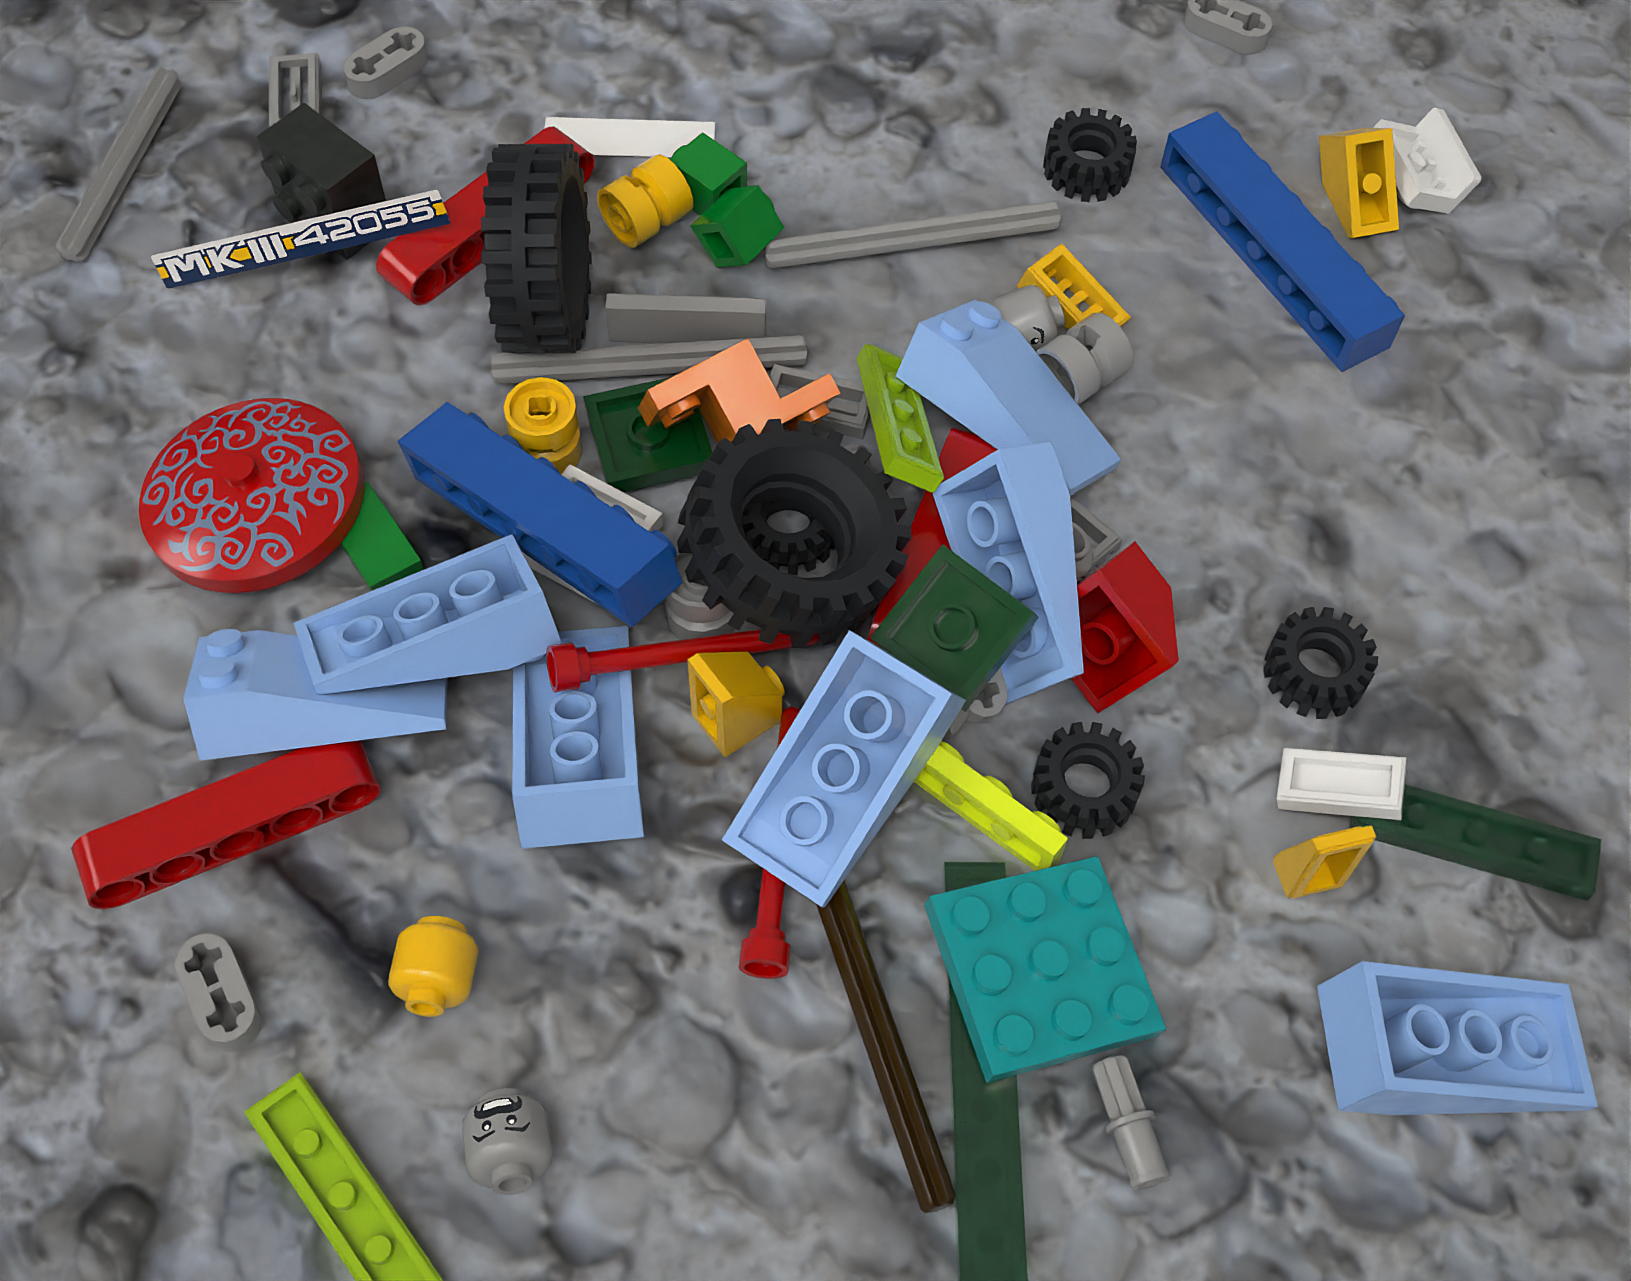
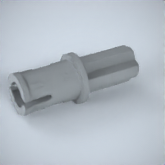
M1124 1055L1107 1057L1093 1065L1092 1073L1110 1122L1105 1126V1130L1108 1135L1115 1136L1131 1181L1132 1191L1151 1188L1172 1178L1171 1173L1167 1170L1151 1124L1156 1120V1115L1154 1111L1147 1110L1129 1060Z

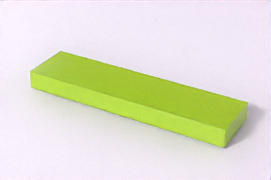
M865 343L856 360L884 473L934 493L944 479L920 394L896 377L903 358L872 344Z
M301 1072L244 1111L355 1281H443Z

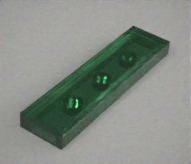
M1406 784L1401 820L1351 817L1349 828L1372 825L1376 835L1375 841L1586 901L1596 892L1602 839Z

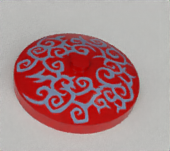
M260 398L230 404L214 410L189 424L167 443L153 461L144 479L139 498V519L142 532L161 563L176 577L192 586L222 593H245L275 587L291 581L317 566L347 536L356 521L363 502L365 490L363 465L347 431L331 415L313 405L284 398Z

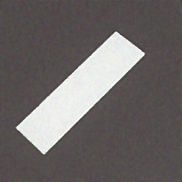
M546 117L545 128L555 126L593 155L652 157L661 154L671 158L679 147L687 145L702 132L713 140L715 139V122Z

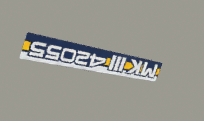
M432 190L151 256V259L166 288H173L450 224V219L439 191Z

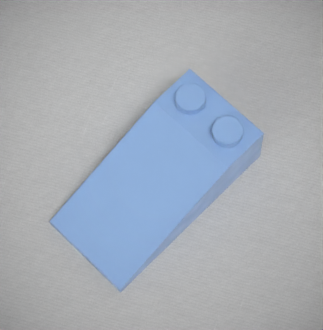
M973 300L919 322L897 371L896 377L997 450L1052 440L1070 496L1118 467L1121 458L1020 331L1004 320L997 308L988 303Z
M1052 440L998 449L942 482L933 493L951 551L1039 617L1001 666L1007 687L1008 696L1006 704H1010L1084 673L1071 501Z
M513 534L293 623L313 686L318 695L508 670L522 663L539 660L546 654L547 646L562 644L543 591Z
M628 626L558 632L562 644L572 642L575 648L585 647L587 652L630 647ZM546 654L537 661L522 663L513 667L512 798L521 849L644 837L631 670L592 675L590 682L580 683V688L577 690L554 693L549 681Z
M223 629L213 632L206 637H199L183 700L198 757L202 761L445 730L448 678L318 695L313 686L298 636L263 630L240 632L236 629Z
M849 630L722 841L819 906L825 907L931 758L966 700L868 639Z
M1361 961L1317 986L1338 1111L1383 1115L1589 1111L1598 1107L1569 984Z

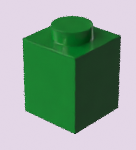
M703 132L687 145L679 147L670 158L685 177L693 196L692 210L700 216L728 189L747 187V162Z
M759 185L728 189L690 225L716 268L747 265L785 228L775 212L772 200L762 191Z

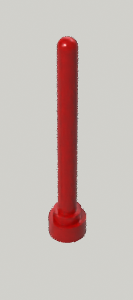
M761 629L593 652H587L585 647L575 648V645L571 642L547 646L546 661L550 685L553 692L556 693L577 690L580 688V683L590 682L592 675L688 662L687 659L697 653L749 652L752 654L792 648L790 635L779 633L773 643L768 644L759 641ZM817 633L813 635L806 646L814 645L820 640Z
M791 706L782 712L777 748L799 714V708ZM764 868L762 871L756 927L752 928L749 931L748 937L741 942L738 967L741 972L752 977L776 979L788 974L791 946L786 942V934L781 931L786 883Z

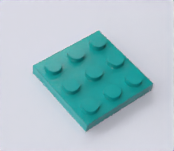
M1098 856L931 895L925 902L924 907L986 1083L1155 1038L1166 1030Z

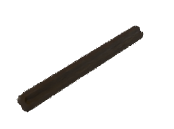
M844 879L825 907L816 905L920 1209L924 1213L937 1212L954 1204L956 1194Z

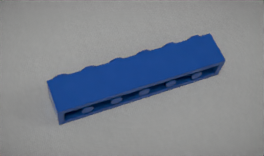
M1216 111L1169 133L1160 168L1341 372L1391 348L1405 317L1397 303L1390 296H1387L1369 277L1364 267L1346 252L1335 240L1331 231L1312 215L1303 205L1299 196L1288 189L1272 171L1270 165L1261 159L1243 140L1237 129L1231 127L1219 112Z
M446 402L397 441L416 480L499 537L504 538L513 534L520 550L525 555L632 628L683 583L674 559L677 556V551L672 542L658 530H652L651 532L637 524L624 508L619 505L611 507L596 497L594 492L585 483L579 480L573 483L565 478L549 460L544 457L534 458L525 452L513 437L508 434L498 435L489 429L487 424L473 412L466 414L449 402Z

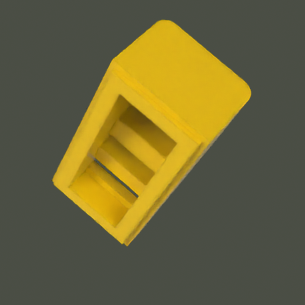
M1062 243L1030 266L1016 286L1020 289L1034 284L1042 289L1047 298L1056 295L1064 314V327L1068 330L1093 313H1103L1111 317L1120 327L1125 325L1131 318ZM1051 278H1055L1059 283L1055 284ZM1069 289L1074 295L1068 298L1063 292ZM1084 301L1091 307L1082 313L1077 306Z
M1372 825L1366 827L1358 826L1315 836L1276 854L1273 858V864L1286 897L1294 899L1343 887L1376 838Z

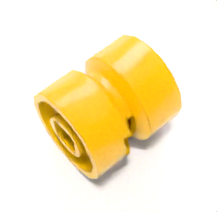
M661 154L654 155L633 168L630 174L631 178L627 175L620 176L601 188L597 193V204L604 221L615 237L630 248L637 247L656 235L660 225L670 226L693 209V196L685 177L669 158Z
M545 377L527 379L516 385L507 394L503 406L508 434L520 444L525 452L534 458L544 457L549 460L560 474L565 471L569 464L575 467L581 458L582 444L573 393L565 384L556 379Z

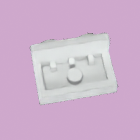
M1433 108L1416 127L1383 119L1373 127L1392 128L1396 192L1399 199L1408 207L1449 214L1480 183L1481 175L1443 109Z

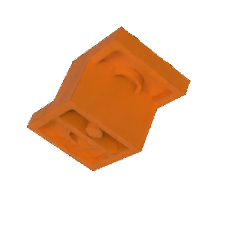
M747 338L648 389L638 410L648 427L662 421L665 428H669L692 416L695 413L693 409L698 407L717 443L724 437L732 443L740 427L751 424L759 435L768 419L780 418L784 430L788 428L789 431H794L800 420L813 422L814 426L821 422L820 419L831 413L827 405L840 394V391L829 373L780 398Z

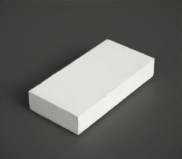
M1284 748L1277 793L1278 809L1401 820L1406 778V757Z

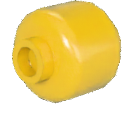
M443 916L422 917L418 920L417 924L410 925L401 931L398 936L389 973L388 986L395 996L406 1002L405 1008L408 1011L426 1017L440 1016L443 1014L444 1009L457 1007L468 999L479 952L478 946L472 936L467 934L466 927L459 921Z

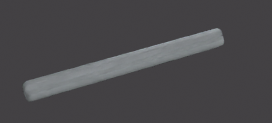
M1043 202L773 239L763 250L767 267L779 268L1053 230L1060 227L1061 217L1059 206L1056 202Z
M800 335L748 338L764 368L773 367L774 364L801 366L806 363L807 345L804 337ZM745 339L581 348L576 353H496L491 358V373L493 381L497 384L521 383L527 379L539 377L571 380L681 373Z

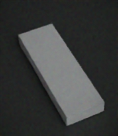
M610 293L606 296L605 310L609 341L680 343L764 338L766 336V299L618 293Z

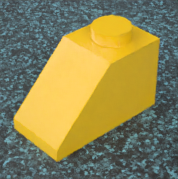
M1359 128L1320 135L1322 184L1348 238L1399 230L1392 128Z
M749 652L697 653L687 659L691 714L724 757H727L780 723L782 696L785 695L784 687L776 673L767 665L761 668Z

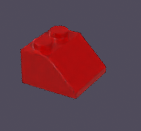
M1136 541L1077 583L1084 673L1071 678V680L1097 713H1100L1156 678L1179 661L1172 589Z

